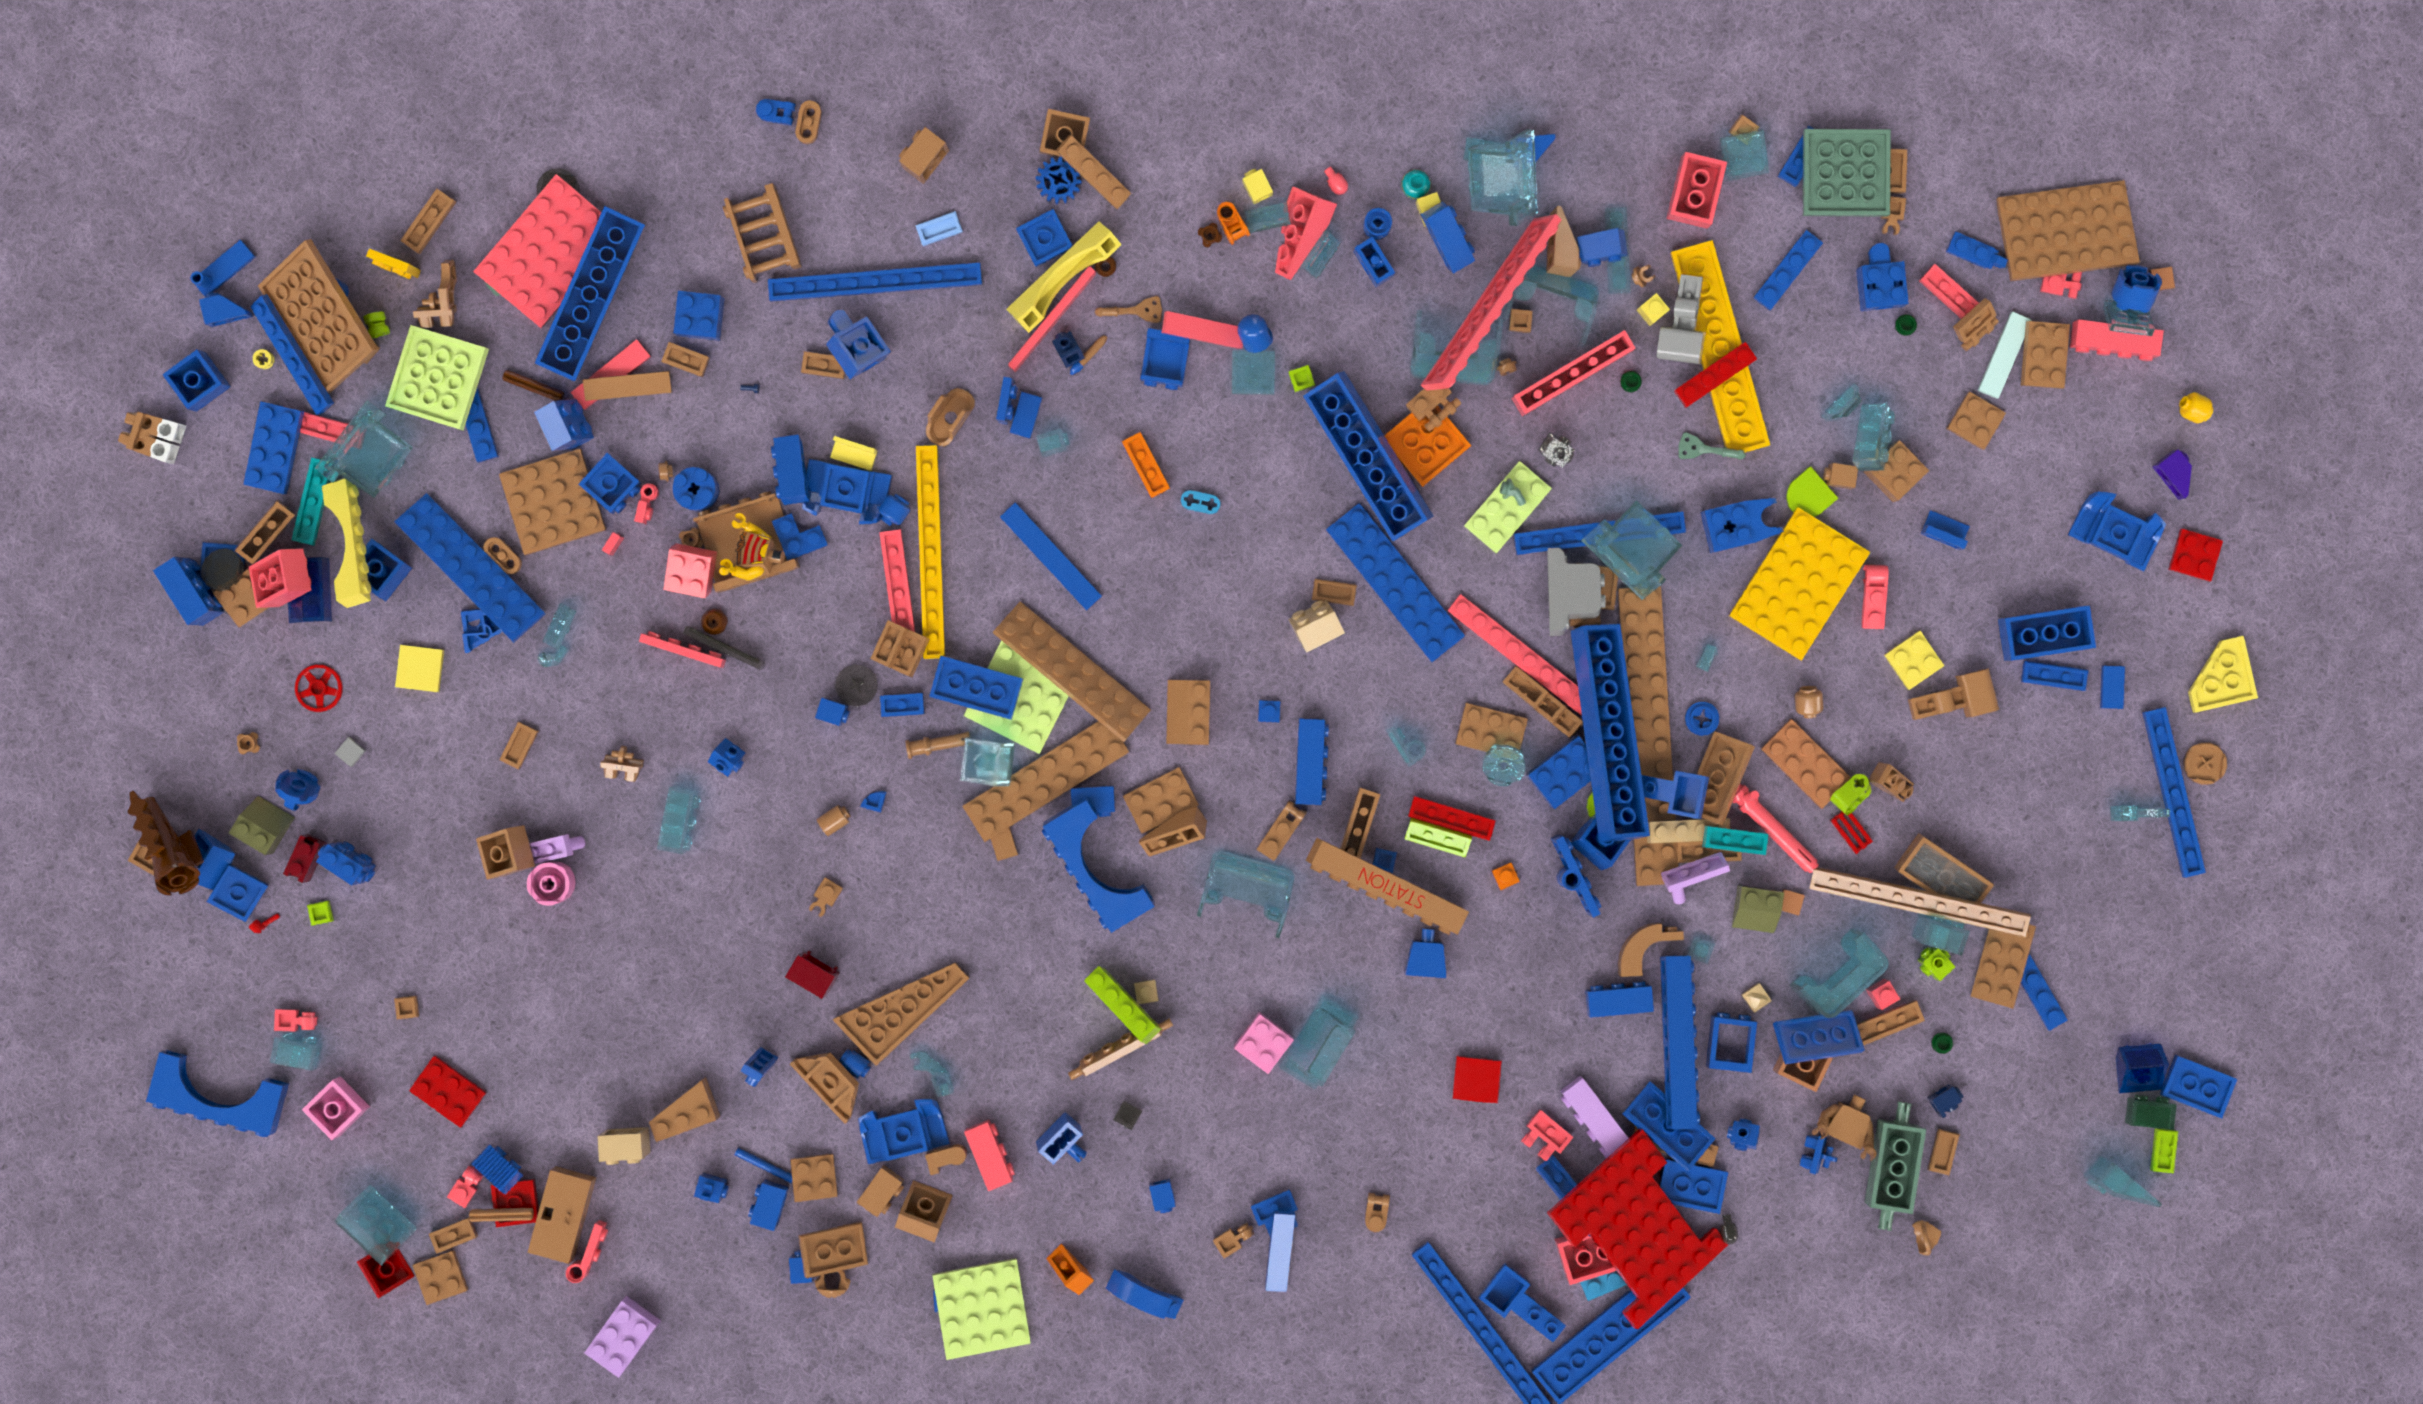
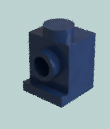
M1071 331L1068 333L1060 332L1055 336V340L1052 343L1066 368L1085 359Z
M1949 1084L1927 1097L1937 1115L1942 1118L1946 1117L1944 1112H1951L1957 1109L1958 1104L1964 1098L1958 1087L1954 1088Z

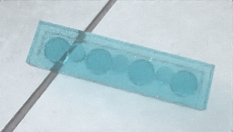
M1627 207L1605 208V231L1614 228L1624 230L1628 256L1621 257V261L1610 263L1607 260L1608 294L1630 293Z

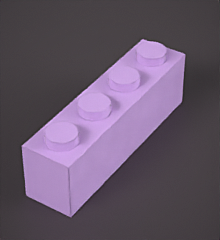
M1581 1076L1560 1091L1563 1094L1560 1099L1567 1108L1572 1106L1576 1112L1573 1116L1580 1125L1585 1123L1589 1129L1586 1133L1593 1142L1597 1140L1602 1147L1599 1150L1605 1158L1609 1157L1628 1139Z

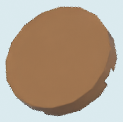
M2198 743L2186 752L2183 760L2184 771L2187 777L2195 783L2201 785L2213 784L2224 776L2227 769V758L2217 745Z

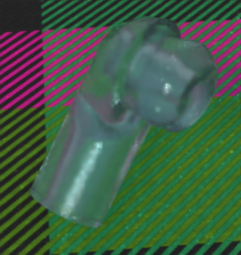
M560 644L555 653L545 654L542 652L538 655L537 660L543 667L557 666L567 655L569 649Z

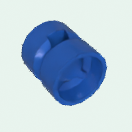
M1372 209L1365 217L1363 224L1364 233L1369 238L1373 236L1375 240L1385 238L1390 232L1392 217L1385 209Z

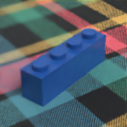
M1299 719L1295 804L1321 805L1322 801H1326V788H1322V780L1327 779V767H1323V758L1328 757V745H1324V737H1328L1329 724H1325V720Z

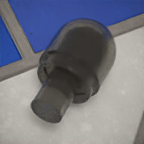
M1731 1214L1722 1215L1723 1224L1720 1225V1233L1723 1242L1731 1245L1738 1240V1230L1736 1224L1732 1223Z

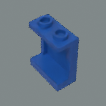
M1148 328L1140 381H1144V385L1150 387H1157V384H1163L1165 389L1178 390V387L1183 388L1190 339L1164 334L1162 330Z

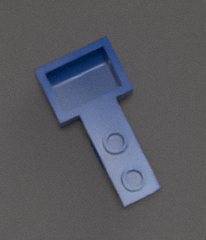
M1675 771L1674 781L1642 775L1645 798L1669 802L1667 813L1696 819L1702 818L1709 777Z
M1504 1263L1478 1296L1479 1299L1503 1318L1512 1310L1546 1338L1554 1342L1566 1327L1565 1323L1550 1313L1543 1305L1540 1306L1534 1298L1527 1295L1525 1291L1531 1285L1529 1281Z

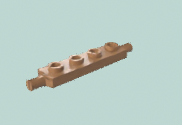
M1170 1018L1158 1024L1162 1030L1149 1042L1160 1037L1164 1030L1173 1026ZM1126 1033L1119 1040L1105 1044L1101 1050L1085 1055L1080 1060L1079 1067L1068 1072L1071 1080L1081 1075L1088 1076L1140 1048L1145 1043L1140 1042L1133 1033Z

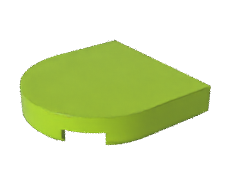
M1811 466L1791 482L1786 494L1787 505L1792 512L1799 507L1813 517L1821 514L1838 499Z

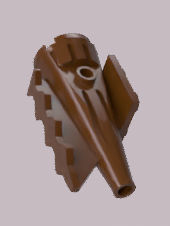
M132 790L129 793L131 805L127 812L129 815L136 816L137 818L133 828L136 831L142 832L139 845L148 849L144 859L148 861L152 858L157 890L167 896H172L171 892H178L179 895L189 892L198 885L200 871L197 866L204 862L193 831L188 830L178 837L156 802V799L154 797L141 799Z

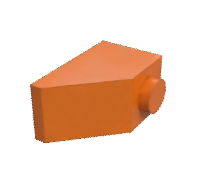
M1062 1244L1046 1258L1064 1285L1078 1295L1094 1281L1087 1269Z

